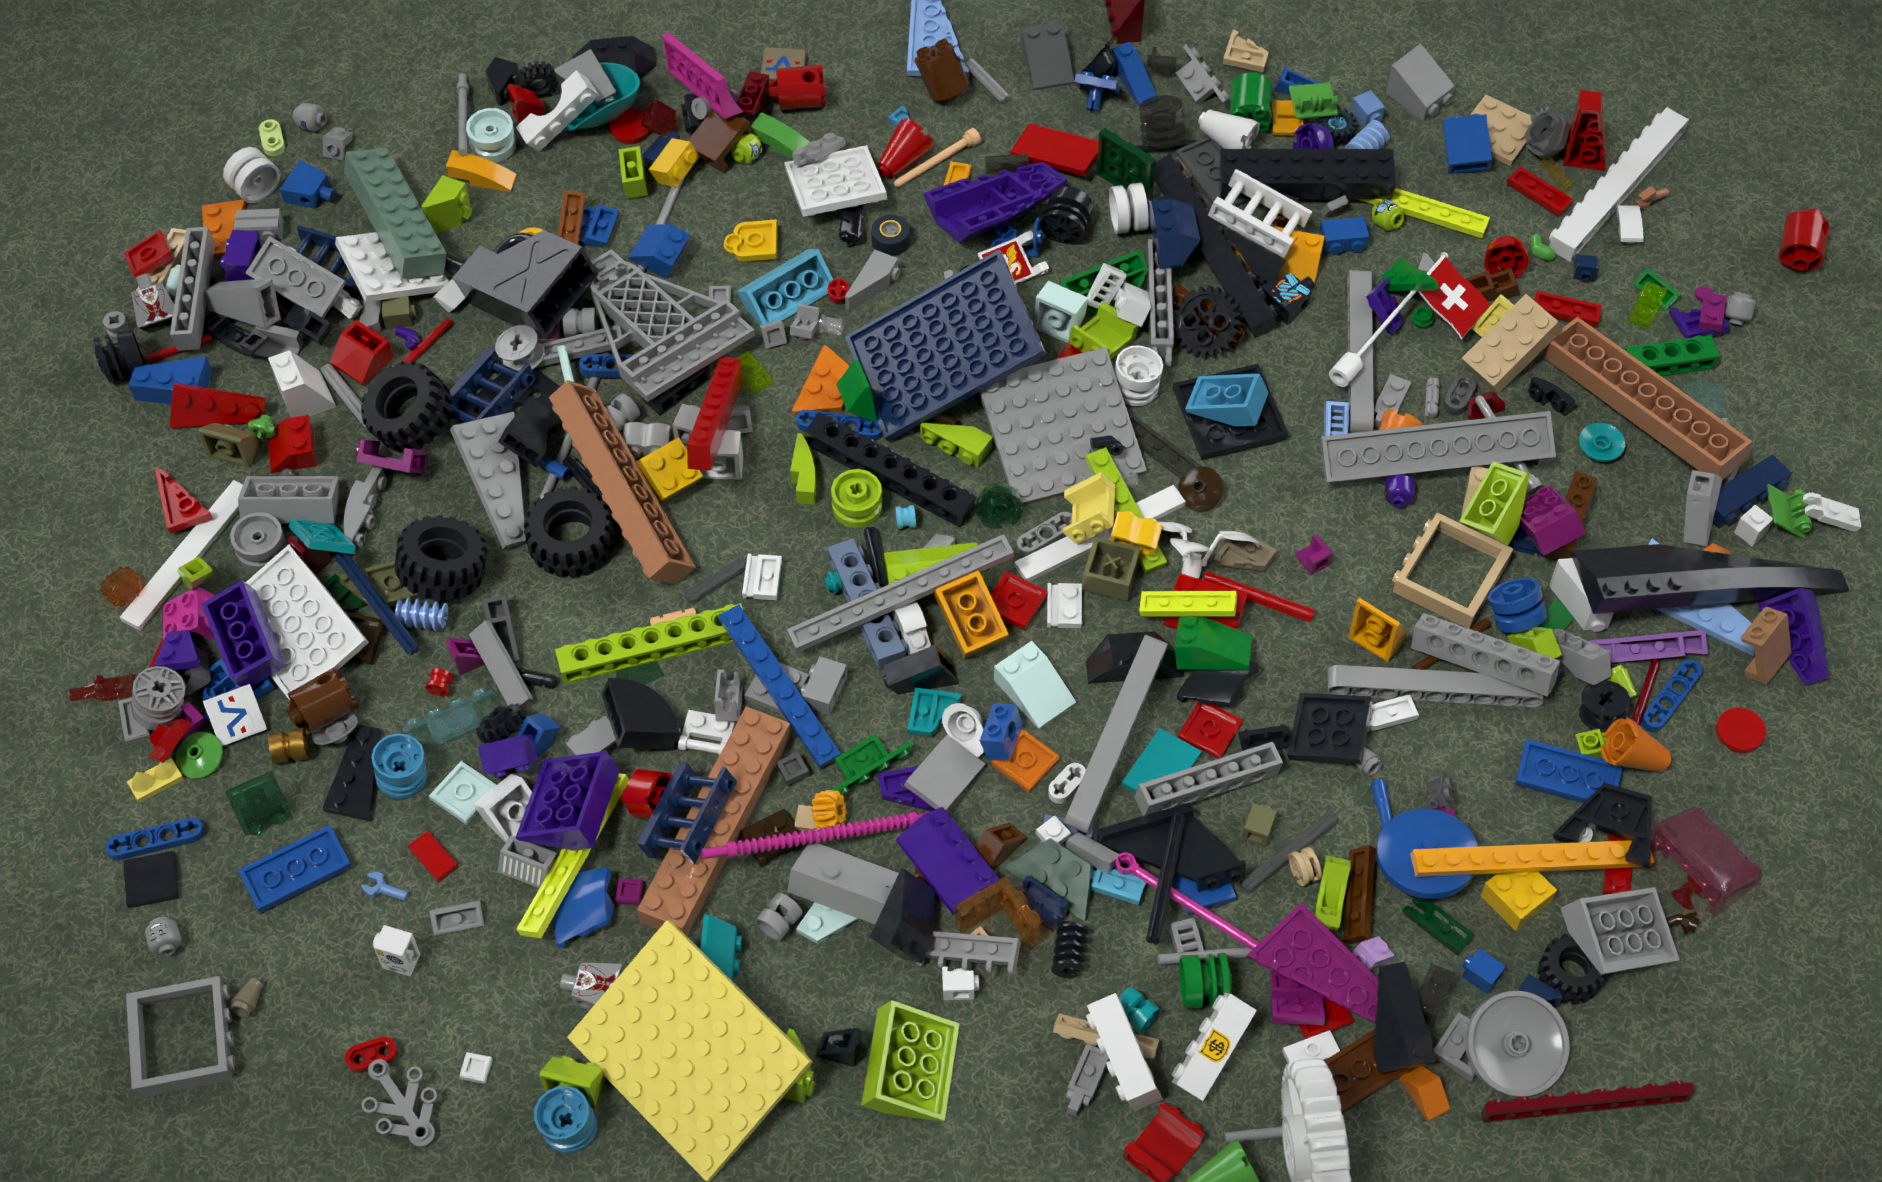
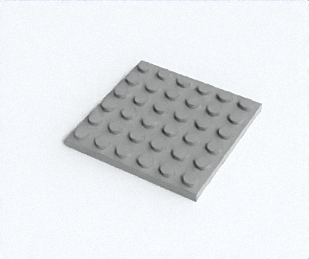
M1106 347L1021 368L979 392L1015 507L1063 495L1064 490L1092 477L1093 475L1085 461V455L1103 448L1091 449L1090 438L1111 435L1123 445L1122 454L1118 456L1110 454L1123 479L1147 472Z

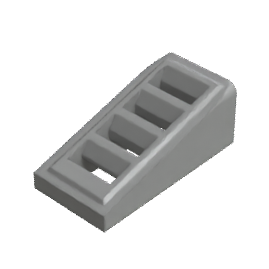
M1194 918L1170 924L1169 932L1176 953L1195 949L1196 951H1204ZM1193 939V942L1183 945L1181 944V942ZM1201 961V966H1205V961Z

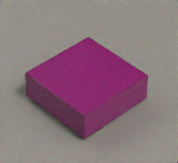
M619 878L615 903L639 906L642 900L644 880Z

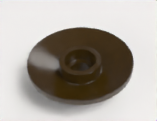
M1195 467L1183 475L1178 485V492L1186 501L1185 506L1187 508L1202 512L1212 509L1219 503L1223 496L1224 484L1222 478L1215 470L1209 467ZM1202 483L1203 488L1196 490V485Z

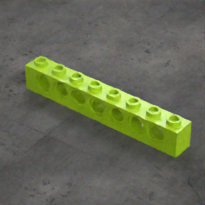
M730 604L724 608L712 611L706 610L692 616H681L676 620L657 622L651 626L637 627L631 631L612 633L607 637L588 639L582 643L564 645L561 648L555 649L563 684L733 643L725 628L718 626L721 624L718 620V615L736 605Z

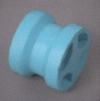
M909 505L907 508L896 506L897 530L903 529L905 526L916 528L914 505Z

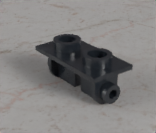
M863 204L857 208L847 207L841 209V220L843 221L840 222L839 237L841 241L848 242L847 248H850L861 238L862 230L860 228L864 217L862 213Z
M1284 724L1253 730L1245 729V731L1238 732L1242 751L1270 742L1274 743L1276 749L1288 748L1290 744L1288 737L1290 736V728Z

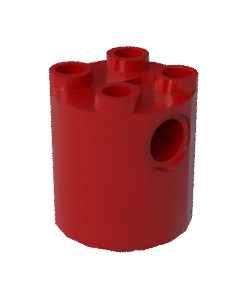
M822 65L776 68L777 78L769 82L770 99L775 98L779 101L780 110L826 106Z
M1812 208L1806 211L1790 212L1787 214L1778 255L1779 261L1784 267L1800 272H1810L1822 266L1830 227L1828 220L1821 215L1820 210Z

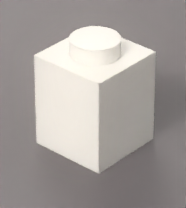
M1754 505L1740 518L1734 533L1753 547L1767 534L1773 518Z

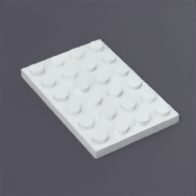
M287 545L245 582L256 590L285 661L286 667L274 673L271 677L288 699L287 693L333 667H336L337 670L340 669L369 643L296 550L290 545Z

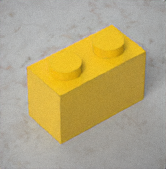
M672 138L651 165L649 171L658 184L677 188L700 156L691 142Z

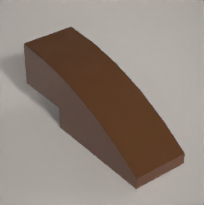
M1512 268L1490 275L1488 270L1465 278L1481 292L1488 302L1495 301L1500 294L1506 299L1520 295Z

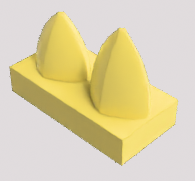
M1500 294L1471 329L1483 337L1514 305Z
M170 758L144 773L136 772L134 777L128 780L127 783L138 803H141L184 779L173 759Z

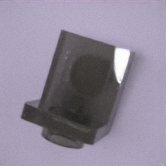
M1153 47L1152 54H1148L1147 67H1151L1150 75L1175 77L1177 57L1157 56V47Z

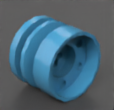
M399 733L388 735L381 739L373 748L371 758L376 783L383 794L391 798L403 799L412 797L421 791L426 784L427 770L422 745L416 738L408 734Z
M558 1086L546 1091L538 1100L534 1109V1121L547 1144L555 1151L564 1154L576 1153L586 1148L593 1141L597 1132V1118L586 1097L578 1089L569 1086Z

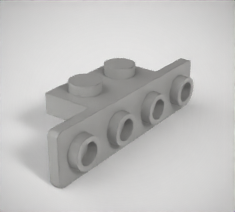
M1185 44L1183 48L1192 60L1176 72L1177 76L1198 104L1215 92L1230 110V95L1225 89L1220 90L1219 87L1222 84L1215 75L1210 76L1209 73L1212 70L1205 61L1200 62L1201 55L1195 47L1190 49Z

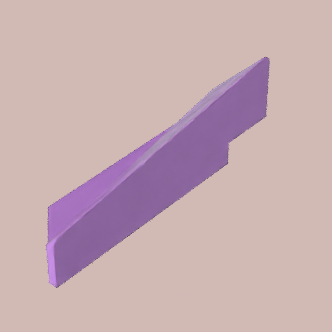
M1705 630L1588 641L1609 650L1611 663L1685 656V653L1708 654Z

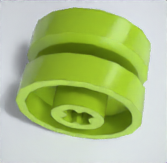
M853 469L841 473L834 480L831 487L832 509L838 522L850 528H865L873 524L880 517L882 512L881 483L875 475L869 471Z

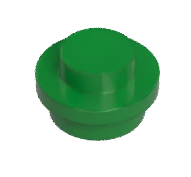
M1418 307L1411 316L1412 323L1420 328L1429 327L1434 320L1432 311L1427 307Z

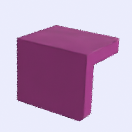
M1315 534L1312 536L1310 546L1297 552L1296 557L1309 574L1313 575L1330 565L1333 553L1321 538Z
M189 701L180 707L183 715L179 719L192 722L180 739L181 743L191 734L200 732L207 727L204 717Z

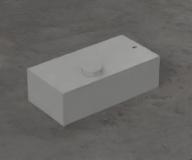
M813 842L812 844L808 843L791 868L787 892L876 924L899 873Z

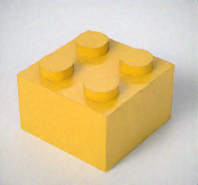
M679 437L641 458L637 463L660 504L698 483L703 477L700 470L688 469L687 449Z
M1539 872L1497 873L1485 883L1480 896L1517 931L1552 903L1557 890Z

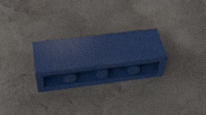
M1772 454L1720 488L1713 524L1718 529L1725 524L1729 526L1737 520L1739 515L1745 514L1759 502L1762 504L1767 502L1769 495L1767 484L1784 491L1789 485L1788 480L1792 472Z

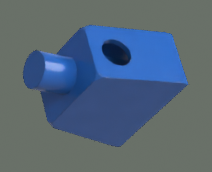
M301 160L280 188L284 203L314 209L319 206L323 199L333 202L336 198V190L331 189L327 174Z

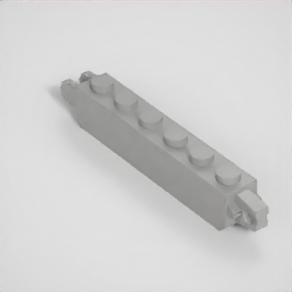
M1148 239L1146 262L1149 269L1147 272V291L1151 305L1148 312L1149 348L1157 352L1161 358H1165L1166 367H1171L1174 340L1171 268L1159 269L1154 240Z

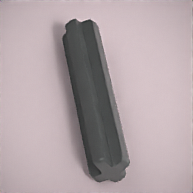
M737 558L685 592L686 600L690 604H694L746 569L744 561L741 558Z

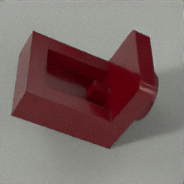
M1493 391L1478 395L1484 397L1493 413L1505 410V402ZM1477 396L1469 400L1467 416L1470 420L1485 418L1475 401Z

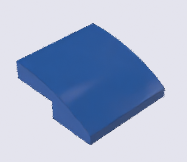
M599 204L597 209L584 206L578 244L606 246L619 210Z
M1175 874L1173 875L1177 890L1204 908L1213 906L1215 909L1237 899L1230 883L1213 890L1198 892L1196 882ZM1186 908L1189 916L1195 914Z

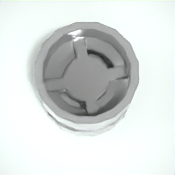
M570 308L563 317L564 336L571 337L579 335V333L596 331V308H583L581 312L577 308Z
M623 393L611 401V406H605L620 433L624 430L625 423L633 422L640 416L639 408L635 402Z
M777 893L768 903L769 909H764L755 919L758 928L776 941H780L789 931V925H793L802 915L799 905L783 893Z

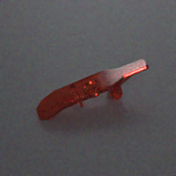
M129 673L127 676L104 678L101 675H97L94 677L93 684L69 689L70 701L88 698L109 701L132 697L133 682L138 674ZM117 685H122L120 688L115 689Z

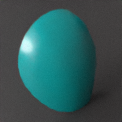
M599 63L614 87L617 99H615V102L600 108L593 101L565 129L568 131L601 126L616 120L634 104L640 86L638 75L624 65Z

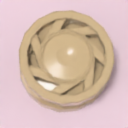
M1310 847L1303 848L1299 853L1295 851L1289 854L1288 859L1294 877L1297 876L1300 879L1297 880L1300 886L1308 885L1311 880L1313 882L1321 880V867L1316 854Z

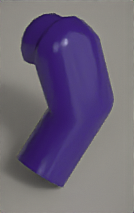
M400 325L396 327L395 335L404 338L406 348L413 351L420 344L418 333Z

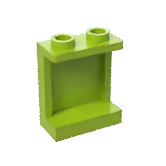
M1103 302L1099 305L1097 315L1081 328L1077 325L1071 328L1068 343L1083 353L1106 347L1111 360L1135 340L1139 326L1117 317L1116 309Z

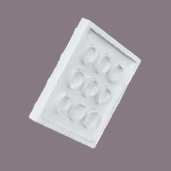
M867 145L833 152L816 162L811 160L801 166L794 165V160L784 162L787 176L803 217L847 207H856L871 202L876 203L887 199L886 190Z
M376 232L336 237L335 245L365 302L439 292L449 282L445 273L401 279Z

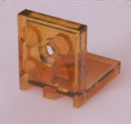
M1007 876L955 905V927L961 934L1003 910L1030 949L1039 944L1041 919L1034 909L1031 911L1027 905L1024 893L1021 890L1017 891Z

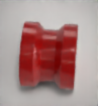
M841 278L833 279L827 288L829 299L834 304H844L845 296L849 291V284Z
M434 668L430 672L429 676L431 679L426 683L425 689L432 695L446 697L450 690L448 686L453 682L454 676L445 669Z

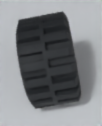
M1563 934L1560 939L1556 937L1552 940L1551 944L1548 943L1537 969V974L1540 975L1539 980L1561 993V1003L1567 1004L1569 1000L1572 1005H1577L1579 1000L1582 1003H1586L1589 998L1592 999L1597 991H1599L1606 974L1601 975L1576 941L1572 936L1569 937L1568 934ZM1562 961H1573L1583 968L1585 976H1570L1561 969L1559 963Z

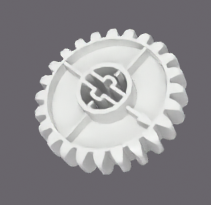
M1317 1057L1293 1059L1285 1067L1282 1077L1283 1088L1281 1089L1283 1103L1281 1105L1283 1148L1291 1182H1351L1349 1174V1148L1344 1117L1341 1114V1103L1331 1071L1325 1062Z

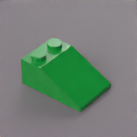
M1179 617L1175 642L1177 669L1249 670L1253 637L1205 617Z

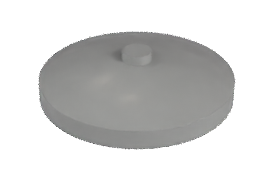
M1508 991L1488 998L1475 1010L1467 1026L1465 1048L1473 1071L1485 1085L1507 1096L1524 1097L1545 1091L1559 1079L1568 1061L1569 1036L1560 1014L1546 1000L1529 992Z

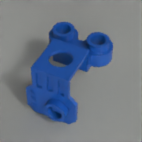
M1040 217L1036 218L1033 243H1031L1034 247L1031 251L1025 252L1027 257H1039L1043 239ZM1009 223L994 229L997 239L991 243V248L1017 238V229H1012Z

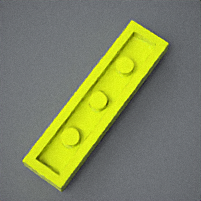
M1142 591L1139 612L1141 617L1235 616L1237 593L1236 591Z

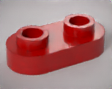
M378 1037L350 1047L345 1054V1063L352 1072L368 1071L369 1065L374 1060L382 1059L388 1064L396 1058L398 1049L394 1040L390 1037ZM383 1049H389L386 1055H381L380 1052ZM358 1057L364 1058L363 1062L359 1064L355 1063V1060Z

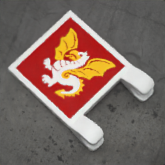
M1032 231L1025 232L1017 238L977 254L981 260L991 253L1000 250L1015 284L1046 274L1049 269L1045 261L1031 267L1022 246L1033 243Z

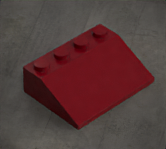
M1104 0V6L1109 8L1107 9L1108 22H1112L1110 26L1111 36H1116L1117 44L1141 42L1145 0Z

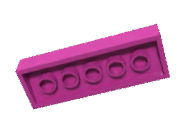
M670 33L661 35L668 72L697 97H705L709 101L711 108L724 119L743 112L733 100L725 77Z

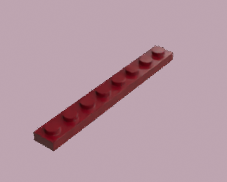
M1673 1081L1661 1086L1650 1083L1641 1088L1622 1086L1613 1091L1595 1089L1590 1093L1584 1094L1572 1091L1564 1096L1555 1097L1553 1094H1545L1536 1099L1518 1097L1513 1099V1101L1507 1102L1495 1099L1484 1105L1481 1116L1483 1123L1689 1102L1695 1091L1692 1082Z

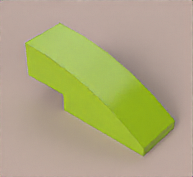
M797 433L790 469L791 483L797 484V503L815 505L816 478L813 457L804 436Z
M200 557L178 567L179 570H177L183 583L190 590L213 578L211 567Z

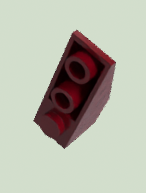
M759 72L748 73L736 101V104L743 111L741 113L754 115L765 107L770 95L769 75Z

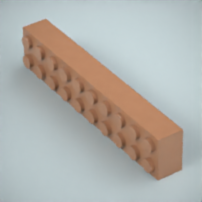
M1576 317L1564 326L1562 331L1545 347L1544 358L1700 472L1716 474L1724 479L1749 459L1752 441L1579 317Z
M567 380L549 397L553 404L554 412L563 422L562 427L572 438V445L583 458L582 463L593 476L592 481L603 494L602 499L613 512L612 517L623 530L622 535L633 548L632 553L643 566L642 570L645 576L649 579L671 584L679 583L696 568L596 390Z
M747 706L745 707L708 778H717L721 768L726 767L736 779L737 784L703 849L725 846L727 842L731 841L737 842L741 834L740 830L745 827L776 767V762L781 758L791 738L789 722ZM702 787L697 798L706 799L711 788ZM692 807L686 818L695 819L701 808ZM680 828L675 839L685 840L690 829ZM669 849L637 909L639 922L659 930L666 920H670L688 936L728 856L703 859L702 854H700L696 864H691L680 850Z

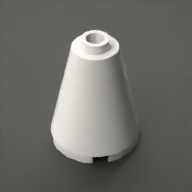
M1213 110L1203 112L1198 120L1200 129L1223 149H1251L1250 143L1252 139H1256L1260 123L1256 122V120Z

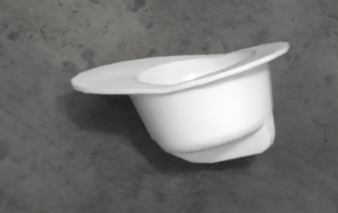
M955 703L948 706L942 715V723L948 736L973 755L979 757L984 752L979 741L984 730L980 714L977 710L965 704Z

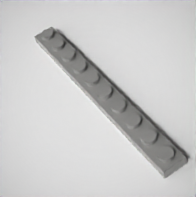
M1000 535L787 629V632L798 653L935 592V589L978 570L982 572L1014 557V552L1005 535Z

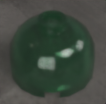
M1006 483L990 484L978 495L976 504L977 516L983 525L991 529H1003L1000 524L1012 523L1013 526L1022 516L1023 506L1021 497L1015 488Z

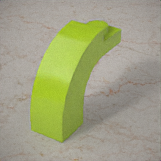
M1326 855L1314 916L1327 929L1338 931L1351 861Z

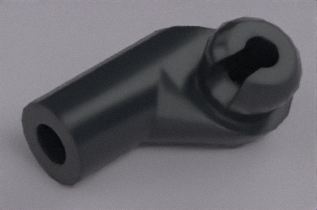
M1111 435L1090 438L1091 449L1106 447L1108 452L1114 456H1118L1123 452V445Z

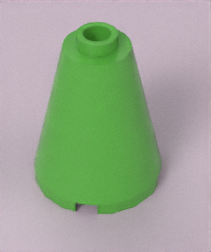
M1237 1139L1231 1141L1186 1180L1187 1182H1259Z

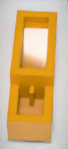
M452 150L446 164L448 177L469 180L471 186L511 192L517 178L516 173L495 162L469 153L461 156L456 150Z

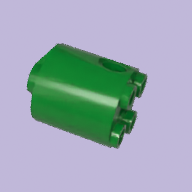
M1248 72L1240 74L1231 82L1230 115L1256 120V122L1260 123L1258 132H1266L1272 120V83L1269 78L1259 73Z

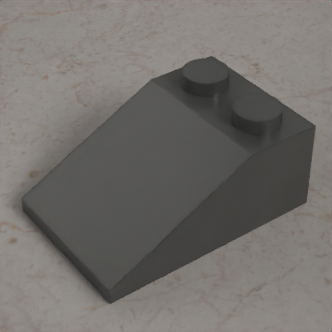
M1057 22L1021 28L1020 46L1033 90L1074 84L1062 23Z

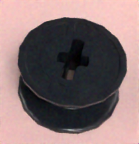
M1603 680L1595 685L1588 684L1582 691L1579 717L1590 729H1600V732H1606L1617 719L1622 718L1625 720L1628 718L1627 709L1631 704L1630 695L1620 684Z

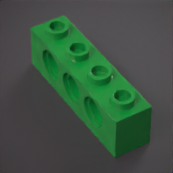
M1712 335L1674 339L1666 342H1653L1645 345H1632L1624 349L1661 377L1715 369L1720 357Z

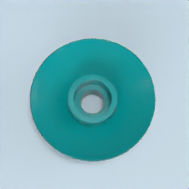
M1593 423L1582 430L1579 437V445L1588 457L1597 461L1608 462L1622 455L1625 449V438L1616 427L1610 424Z

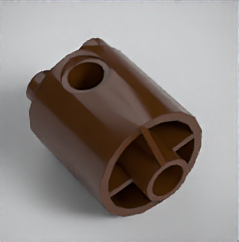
M941 39L930 48L922 47L916 51L917 57L914 62L919 69L930 98L934 101H953L957 99L968 86L969 80L954 51L952 43H948L947 39Z
M333 667L287 693L290 700L288 710L286 711L295 727L304 728L306 731L314 734L359 708V704L353 695L350 696L348 691L351 688L345 678L341 677L336 667Z

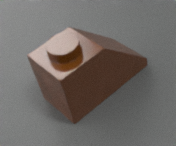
M1006 823L986 829L976 844L975 849L989 867L992 868L1001 865L1026 841L1027 837L1011 823Z

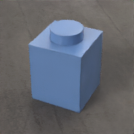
M1370 90L1353 98L1351 112L1365 128L1372 119L1379 122L1383 120L1385 106Z

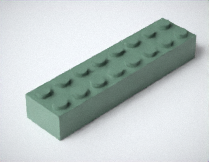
M388 148L346 152L344 174L401 279L444 274L447 253Z

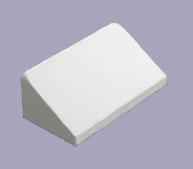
M453 278L433 296L448 312L455 309L466 298Z

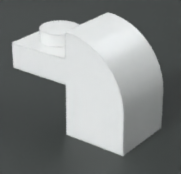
M916 601L892 611L902 638L906 642L908 655L931 646L926 630V621Z

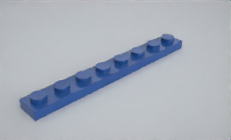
M738 604L719 614L718 620L781 713L790 723V726L819 769L832 763L834 758L841 755L840 751L741 606Z

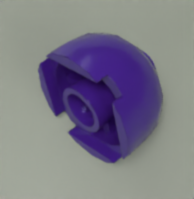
M1314 123L1304 124L1295 131L1294 135H1297V138L1293 142V149H1333L1334 147L1333 137L1330 131L1323 125Z

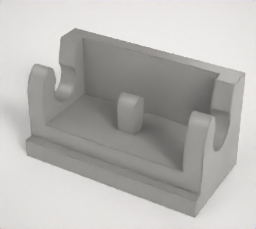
M717 670L714 699L716 721H738L741 716L743 686H740V675L736 671L734 672V679L727 680L725 670Z

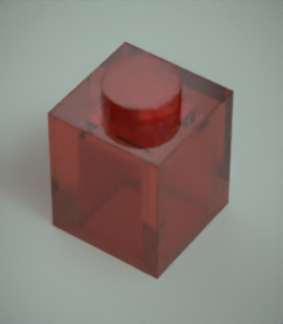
M654 99L644 110L641 126L664 136L668 131L674 129L677 122L675 120L677 110Z

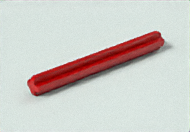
M1206 571L1203 576L1204 581L1248 594L1247 600L1304 621L1311 622L1315 615V610L1310 607L1210 571Z

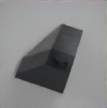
M1405 962L1379 967L1375 1036L1373 1040V1053L1378 1074L1429 1065L1436 1061L1430 1035Z

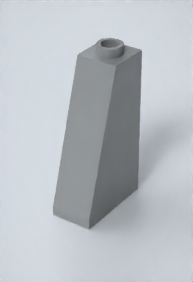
M272 279L219 282L204 291L208 311L262 328H267L281 319Z

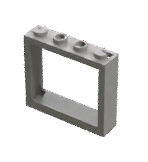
M220 976L126 994L131 1085L137 1098L232 1080V1070H235L234 1066H236L234 1055H230V1047L234 1046L233 1034L231 1031H228V1023H232L231 1010L226 1007V1000L230 999V994L228 992V985L223 984ZM213 993L218 1065L147 1079L143 1006Z

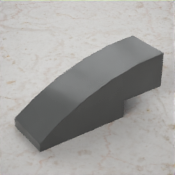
M506 595L482 599L486 621L492 623L512 661H520Z

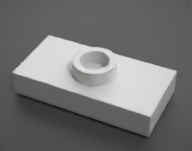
M1330 1030L1284 1047L1282 1050L1287 1063L1293 1059L1317 1057L1325 1061L1340 1051Z

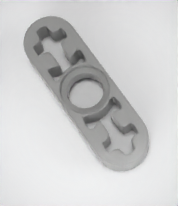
M1061 512L1021 535L1017 540V552L1025 557L1066 537L1063 533V528L1067 525H1061V521L1069 522V525L1072 524V514ZM1042 531H1049L1053 535L1045 539L1040 536V533ZM1023 543H1026L1027 545L1031 544V548L1027 546L1023 547Z

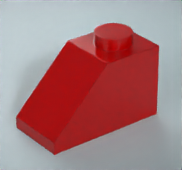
M513 84L507 85L512 111L518 125L530 113L536 116H543L542 112L545 111L542 99L538 100L533 91Z

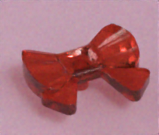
M1689 873L1687 881L1680 889L1673 890L1672 896L1682 908L1692 910L1694 906L1690 898L1691 894L1694 892L1701 898L1707 899L1708 889L1704 888L1705 884L1699 875Z

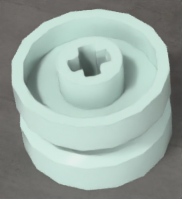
M486 108L474 113L467 121L466 132L473 155L495 163L504 161L512 156L516 150L517 141L513 122L510 115L505 111L497 108Z

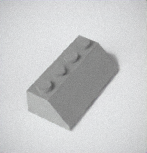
M246 476L238 497L240 518L251 513L261 512L274 516L280 524L290 523V519L329 524L335 523L338 513L339 476Z

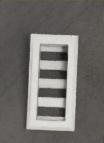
M1103 263L1087 295V305L1098 309L1099 305L1103 302L1109 304L1123 284L1127 274L1120 269ZM1110 275L1114 276L1113 280L1109 279L1108 277ZM1105 282L1110 284L1109 288L1103 286ZM1101 289L1103 291H1106V294L1103 295L1098 292ZM1096 296L1103 300L1101 303H1099L1097 301H1094L1093 299Z

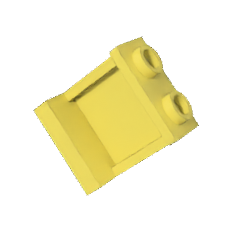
M1102 472L1064 490V498L1073 505L1072 524L1064 527L1063 533L1075 544H1079L1113 527L1115 484Z

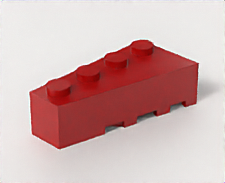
M1580 90L1564 147L1563 166L1605 171L1606 140L1602 92Z

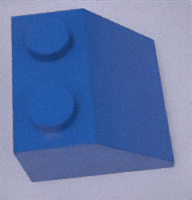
M672 224L648 225L628 259L667 279L686 248L690 234Z

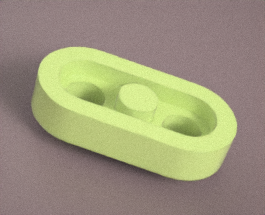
M275 120L262 122L259 126V133L264 152L269 156L281 154L285 149L280 124Z

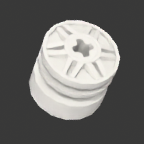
M1130 346L1123 349L1117 356L1114 372L1124 403L1127 405L1144 406L1151 403L1157 396L1163 363L1157 352L1148 347Z

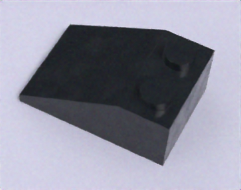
M901 868L869 938L901 958L922 963L932 941L935 889Z

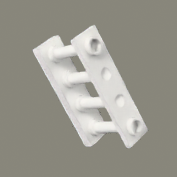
M1236 169L1229 182L1232 190L1225 200L1219 197L1215 199L1208 216L1285 258L1294 241L1289 236L1297 224L1305 227L1312 211ZM1240 192L1252 198L1244 211L1232 205ZM1259 203L1270 208L1263 221L1251 216ZM1278 213L1290 219L1282 232L1270 226Z

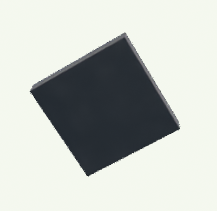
M174 851L123 860L126 905L128 908L179 899L176 854Z

